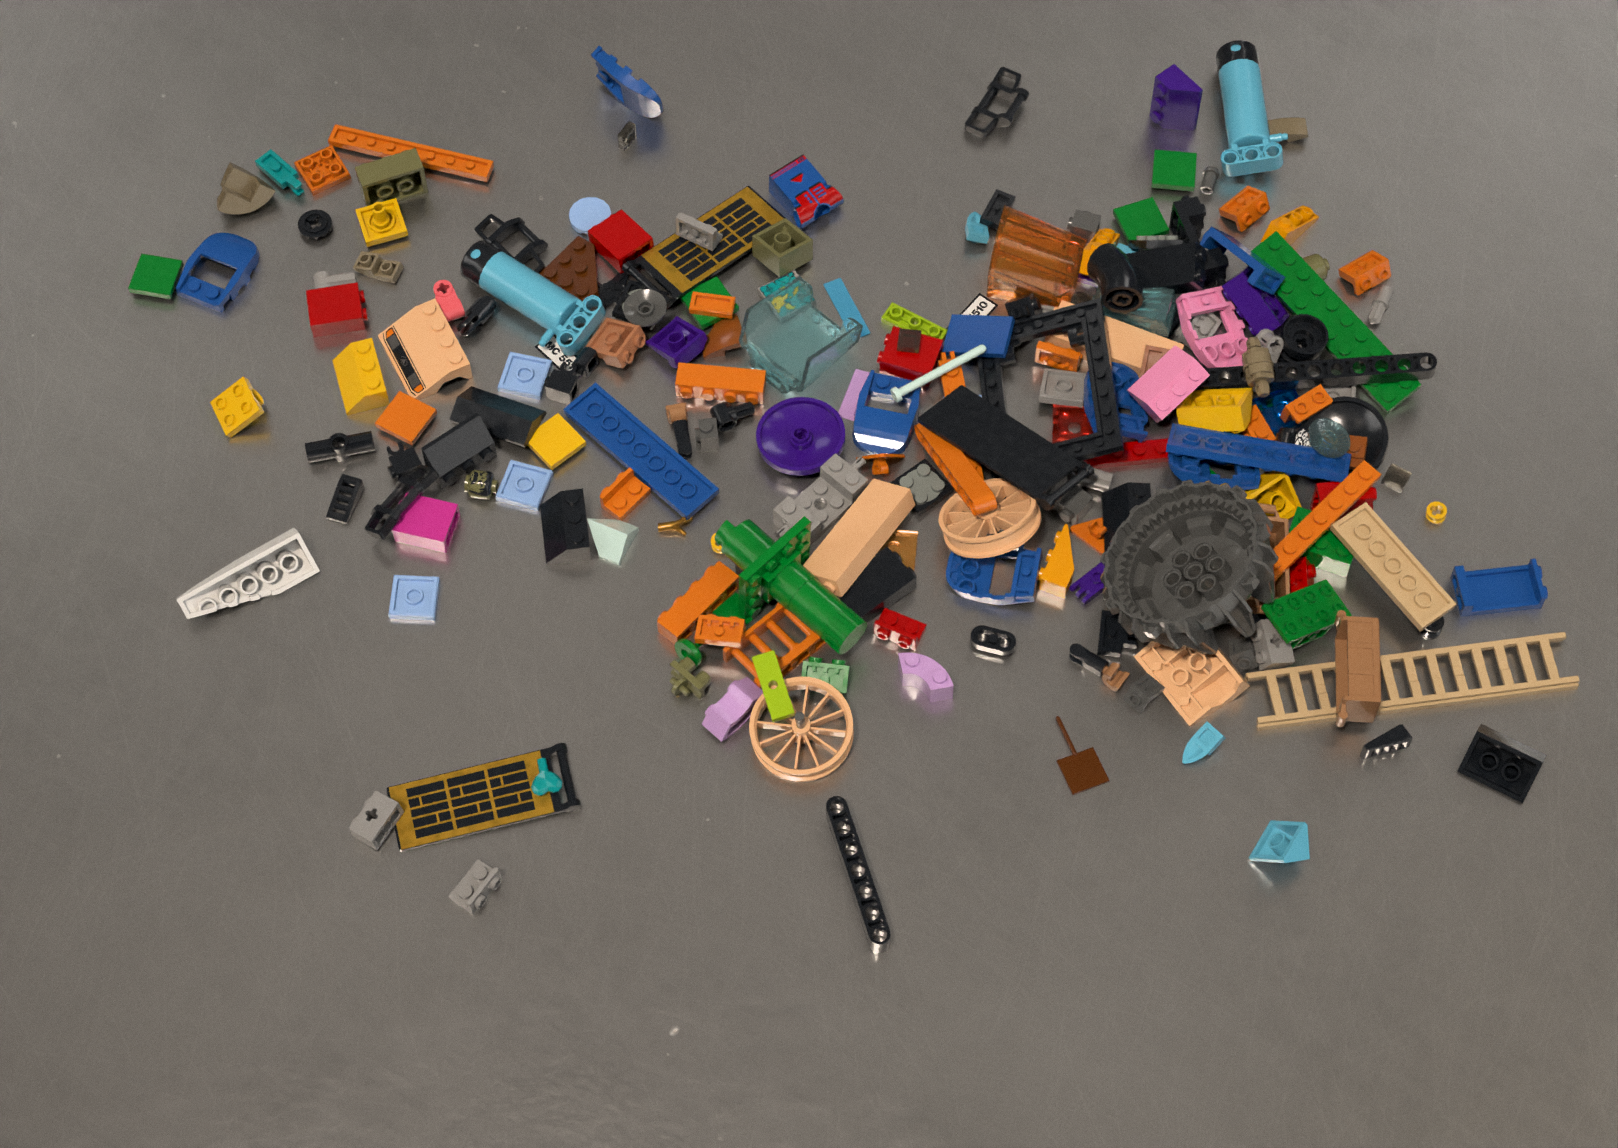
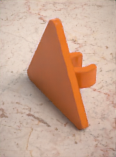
M881 453L862 456V458L873 460L872 474L881 475L888 474L889 471L886 459L905 458V454Z
M1102 517L1070 527V532L1101 555L1104 553L1103 535L1107 532V528L1103 527Z

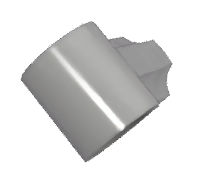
M320 271L313 276L314 289L357 282L355 271L340 274Z
M1094 468V475L1088 479L1085 478L1077 485L1080 488L1085 486L1105 492L1109 490L1113 474ZM1077 469L1072 471L1067 476V481L1071 479L1074 475H1076L1075 473H1078L1079 471Z

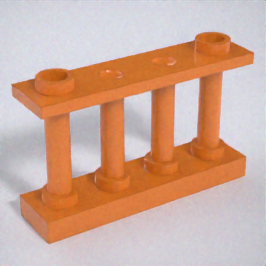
M778 602L772 611L744 632L741 648L724 646L723 660L727 663L735 657L755 677L754 683L762 689L753 662L742 650L752 643L762 654L772 651L759 638L767 630H770L789 649V652L783 657L776 655L783 678L823 647L826 642ZM787 616L806 635V638L800 643H795L776 623Z

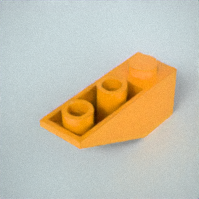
M1302 205L1272 220L1260 242H1263L1277 231L1291 246L1319 219V216L1311 208Z
M1109 228L1099 229L1084 248L1079 273L1088 275L1087 264L1094 250L1106 243L1116 246L1120 234L1115 233L1114 230Z
M1068 524L1064 525L1062 531H1057L1053 542L1056 545L1054 549H1049L1045 560L1048 563L1045 568L1041 567L1038 575V580L1040 581L1039 590L1065 599L1074 576Z

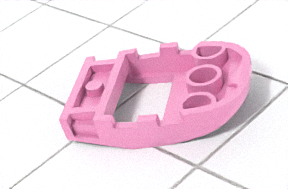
M1222 286L1181 294L1176 299L1182 333L1195 356L1208 368L1243 366L1242 354L1247 351L1246 342L1248 338L1245 337L1243 329L1246 327L1243 320H1238L1234 313L1236 308L1232 301L1226 302L1223 297L1222 291L1224 289ZM1219 311L1227 333L1198 339L1197 332L1193 330L1190 322L1191 316Z

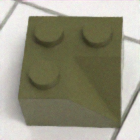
M784 218L752 236V255L778 277H781L813 260V239L788 219Z

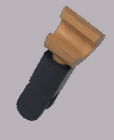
M686 403L665 406L666 416L669 424H673L678 453L685 460H689L692 457V446L687 427Z
M1078 643L1070 646V660L1099 677L1102 676L1103 683L1112 691H1118L1130 675L1129 672L1119 670L1120 664L1113 662L1108 666V661L1090 652Z

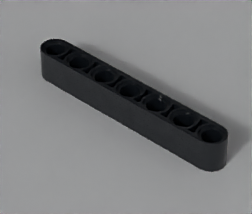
M833 796L826 803V819L868 945L873 952L884 953L890 947V929L847 802L840 796ZM839 808L842 811L840 813H833L831 810ZM847 829L849 832L847 834H840L838 831ZM848 850H854L856 854L847 855L845 852ZM855 871H860L863 873V875L860 877H856L852 875V873ZM866 892L869 893L871 896L868 898H862L859 895L861 893ZM869 914H875L878 916V918L875 920H870L866 916ZM883 936L885 940L878 942L874 940V937Z

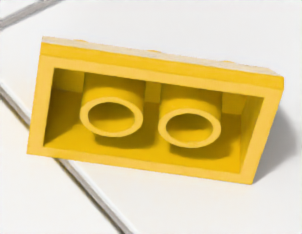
M368 338L350 343L332 360L347 416L388 406L390 403L373 339Z
M1253 389L1194 390L1176 408L1178 424L1221 432L1231 431V433H1240L1245 431L1251 419Z
M1266 471L1260 475L1258 489L1244 490L1247 494L1246 499H1255L1258 503L1276 505L1280 518L1290 519L1295 515L1297 506L1302 507L1289 476L1284 472ZM1265 513L1267 516L1274 517V514Z

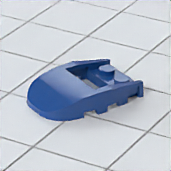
M601 46L595 49L591 57L596 61L595 64L598 67L599 72L596 77L617 101L629 110L648 118L657 117L664 112L660 97L642 78L637 81L631 75L633 71L628 66L624 68L616 63L618 59L613 55H608Z
M215 233L210 235L188 258L176 286L177 295L223 313V305L228 300L233 301L239 295L238 291L242 286H247L251 280L250 274L252 270L256 269L259 262V250L252 241L235 234ZM201 256L236 269L225 289L191 276V271L200 261Z
M1111 362L1118 407L1131 410V415L1119 413L1122 436L1137 439L1138 443H1141L1148 435V432L1144 431V426L1148 422V414L1126 391L1139 377L1135 371L1126 365ZM1088 370L1084 379V411L1093 432L1096 433L1097 426Z
M871 370L859 393L854 412L852 428L854 444L861 451L869 454H901L904 452L912 439L914 425L918 424L920 390L922 386L902 396L903 400L900 402L910 404L908 414L865 406L868 395L894 400L890 389L893 387L900 388L913 381L875 373V370Z
M1168 452V465L1181 481L1192 480L1194 484L1211 481L1213 484L1218 485L1228 483L1231 488L1237 485L1243 490L1259 488L1261 478L1259 468L1242 467L1239 464L1233 463L1223 464L1210 459L1200 460L1187 455L1177 456ZM1209 464L1234 465L1235 475L1230 479L1220 478L1219 474H1210Z
M1021 545L999 556L978 559L962 557L951 551L946 569L947 582L959 596L978 602L1000 606L1035 602L1036 586L1041 559L1043 558L1042 548L1032 551L1025 549L1024 545ZM996 558L1017 559L1011 593H1005V595H993L990 593Z

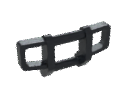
M1001 67L993 81L988 85V91L978 106L974 107L971 115L966 120L964 129L985 138L995 127L1010 126L1013 122V116L1020 105L1029 97V92L1026 89L1019 88L1021 74ZM1006 76L1015 80L1013 89L999 84L998 82L1001 77ZM994 95L1012 102L1006 113L995 114L986 110ZM976 118L989 125L985 129H980L971 124Z
M489 214L475 227L474 230L479 237L520 263L525 264L530 258L534 257L539 263V266L534 270L538 274L546 268L537 254L543 253L547 249L548 243L543 239H539L520 217L503 222L493 214ZM490 223H497L500 227L487 238L482 231ZM520 231L531 243L513 257L500 243L509 234Z
M419 465L406 477H401L396 482L395 489L381 505L377 504L370 513L371 518L365 526L367 533L372 537L384 540L396 523L399 522L402 513L418 495L421 496L439 477L437 471L434 468ZM428 474V475H427L425 478H423L420 482H417V481H416V480H417L418 478H420L422 475ZM406 492H409L394 510L390 509L402 494L405 495ZM383 519L387 520L381 529H375L379 522Z

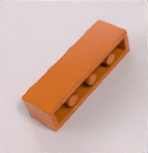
M678 362L675 391L678 397L685 399L700 398L707 401L721 400L728 403L751 402L753 405L764 403L766 370Z
M718 561L714 566H709L703 577L698 581L695 580L683 596L680 595L676 598L673 606L668 611H663L657 619L658 632L674 645L679 639H688L696 631L699 614H712L718 606L739 589V575L721 561Z

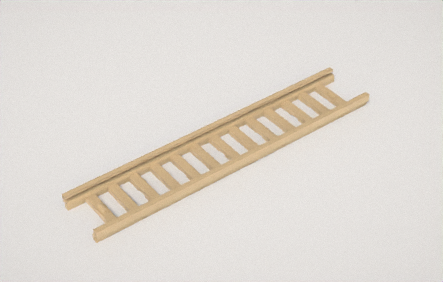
M1558 632L1381 655L1380 667L1389 700L1381 701L1376 716L1577 690L1579 687L1578 682L1580 681L1578 675L1559 677L1550 646L1552 642L1565 640L1566 633ZM1539 644L1549 679L1537 681L1527 646ZM1516 647L1526 682L1514 684L1504 649ZM1483 651H1494L1503 685L1491 687L1482 655ZM1471 653L1480 688L1468 689L1459 657L1460 654ZM1448 656L1458 691L1445 692L1437 657ZM1414 660H1426L1435 694L1422 695ZM1335 662L1246 673L1245 680L1247 682L1266 680L1274 715L1257 717V731L1336 721V707L1331 708L1322 674V672L1335 671ZM1403 662L1412 697L1400 699L1391 663ZM1312 674L1320 709L1308 711L1299 675ZM1289 677L1297 712L1285 714L1276 678Z

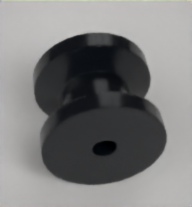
M1443 616L1422 631L1418 630L1419 634L1429 640L1439 637L1444 626Z

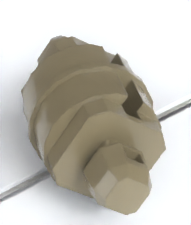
M1250 337L1246 342L1247 351L1242 354L1243 372L1245 373L1248 386L1255 387L1259 397H1267L1270 393L1269 384L1275 380L1274 364L1268 348L1261 347L1257 337Z

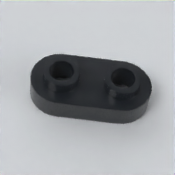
M984 625L976 626L971 631L970 641L976 649L1007 656L1012 654L1016 648V638L1008 631ZM979 638H984L985 641H984V642H981V641H979L978 639H979ZM1007 644L1008 647H1001L1000 645Z

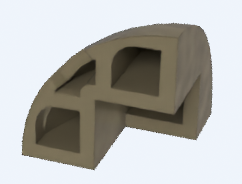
M229 162L220 184L222 191L217 197V209L220 212L234 215L250 213L266 204L275 193V190L259 177Z

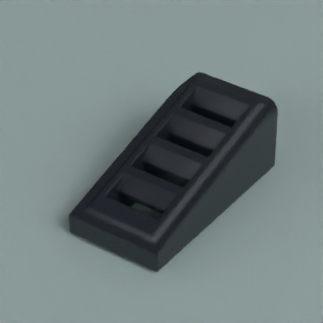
M345 474L341 475L326 519L348 524L364 490L361 479ZM343 493L349 494L351 497L345 496ZM339 502L347 503L348 506L339 504ZM338 509L341 511H345V515L335 512V510Z
M1399 724L1364 744L1360 757L1366 759L1405 749L1410 746L1412 736L1403 724Z

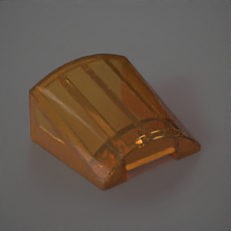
M1004 205L988 272L987 297L1009 301L1033 292L1042 305L1059 307L1062 300L1074 304L1083 251L1087 245V240Z

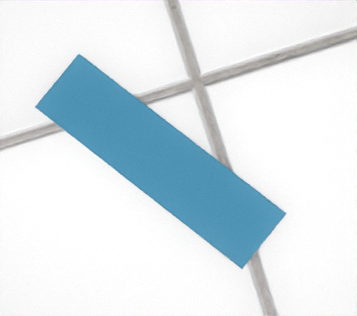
M838 278L823 284L852 339L855 340L871 334L842 279Z

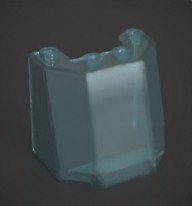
M800 276L749 307L745 312L739 337L741 347L747 350L751 359L748 361L750 368L766 370V381L782 394L790 391L802 392L859 342L863 325L850 317L846 318L842 323V327H840L811 304L813 288Z

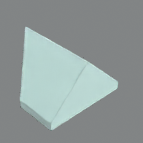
M587 518L599 558L619 566L636 537L639 527L617 519Z

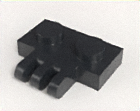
M1102 610L1097 655L1120 658L1121 648H1138V638L1134 634L1129 635L1118 623L1119 613L1112 615L1110 611Z

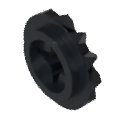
M323 210L307 211L298 220V229L301 235H305L307 239L315 238L317 240L318 237H325L327 232H331V217ZM316 223H319V227L316 226L312 229L311 224L315 225Z

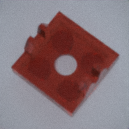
M1053 404L1052 444L1094 433L1084 411V405L1083 408ZM1077 423L1080 425L1081 430L1078 433H1071L1068 430V425Z

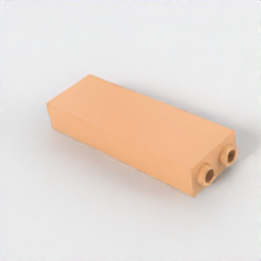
M1062 300L1059 307L1055 306L1053 310L1075 304ZM1104 315L1111 362L1126 365L1135 371L1138 377L1140 376L1146 345L1171 349L1176 345L1181 350L1184 349V344ZM1059 332L1045 336L1044 342H1050L1066 349L1071 348L1068 333L1063 334ZM1085 345L1071 348L1076 352H1080L1083 355L1082 359L1087 361Z
M873 478L803 566L815 575L833 594L843 597L915 506L911 490Z

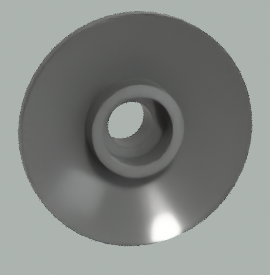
M642 289L635 291L627 297L624 302L623 311L626 319L631 324L648 327L657 324L663 319L667 311V304L665 298L659 292L651 289Z

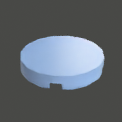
M597 197L582 198L570 208L569 221L571 227L577 233H584L588 236V230L607 219L611 215V210L604 200Z

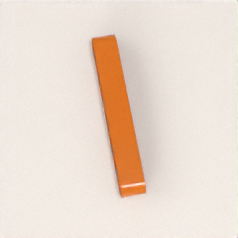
M922 424L914 425L917 439L972 514L977 517L997 509V501L993 492L963 452Z

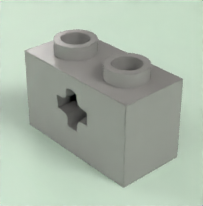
M1264 619L1255 623L1256 629L1250 638L1253 641L1256 653L1255 658L1260 671L1287 668L1295 663L1291 643H1285L1271 621Z
M375 790L372 796L366 799L359 815L352 819L349 831L354 838L378 851L403 815L404 810L398 802Z

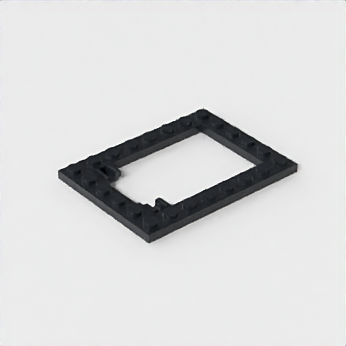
M1100 298L1015 320L1006 358L977 357L982 398L1008 414L1002 366L1016 363L1015 347L1020 346L1021 342L1059 332L1063 334L1068 333L1071 348L1085 345L1097 432L1053 444L1079 461L1124 450L1103 303ZM991 471L992 479L1001 478Z

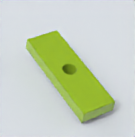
M893 302L881 317V322L892 328L893 326L942 339L943 341L948 331Z
M772 650L753 656L752 661L772 722L795 716L775 651ZM773 685L777 686V688L771 689L770 687Z

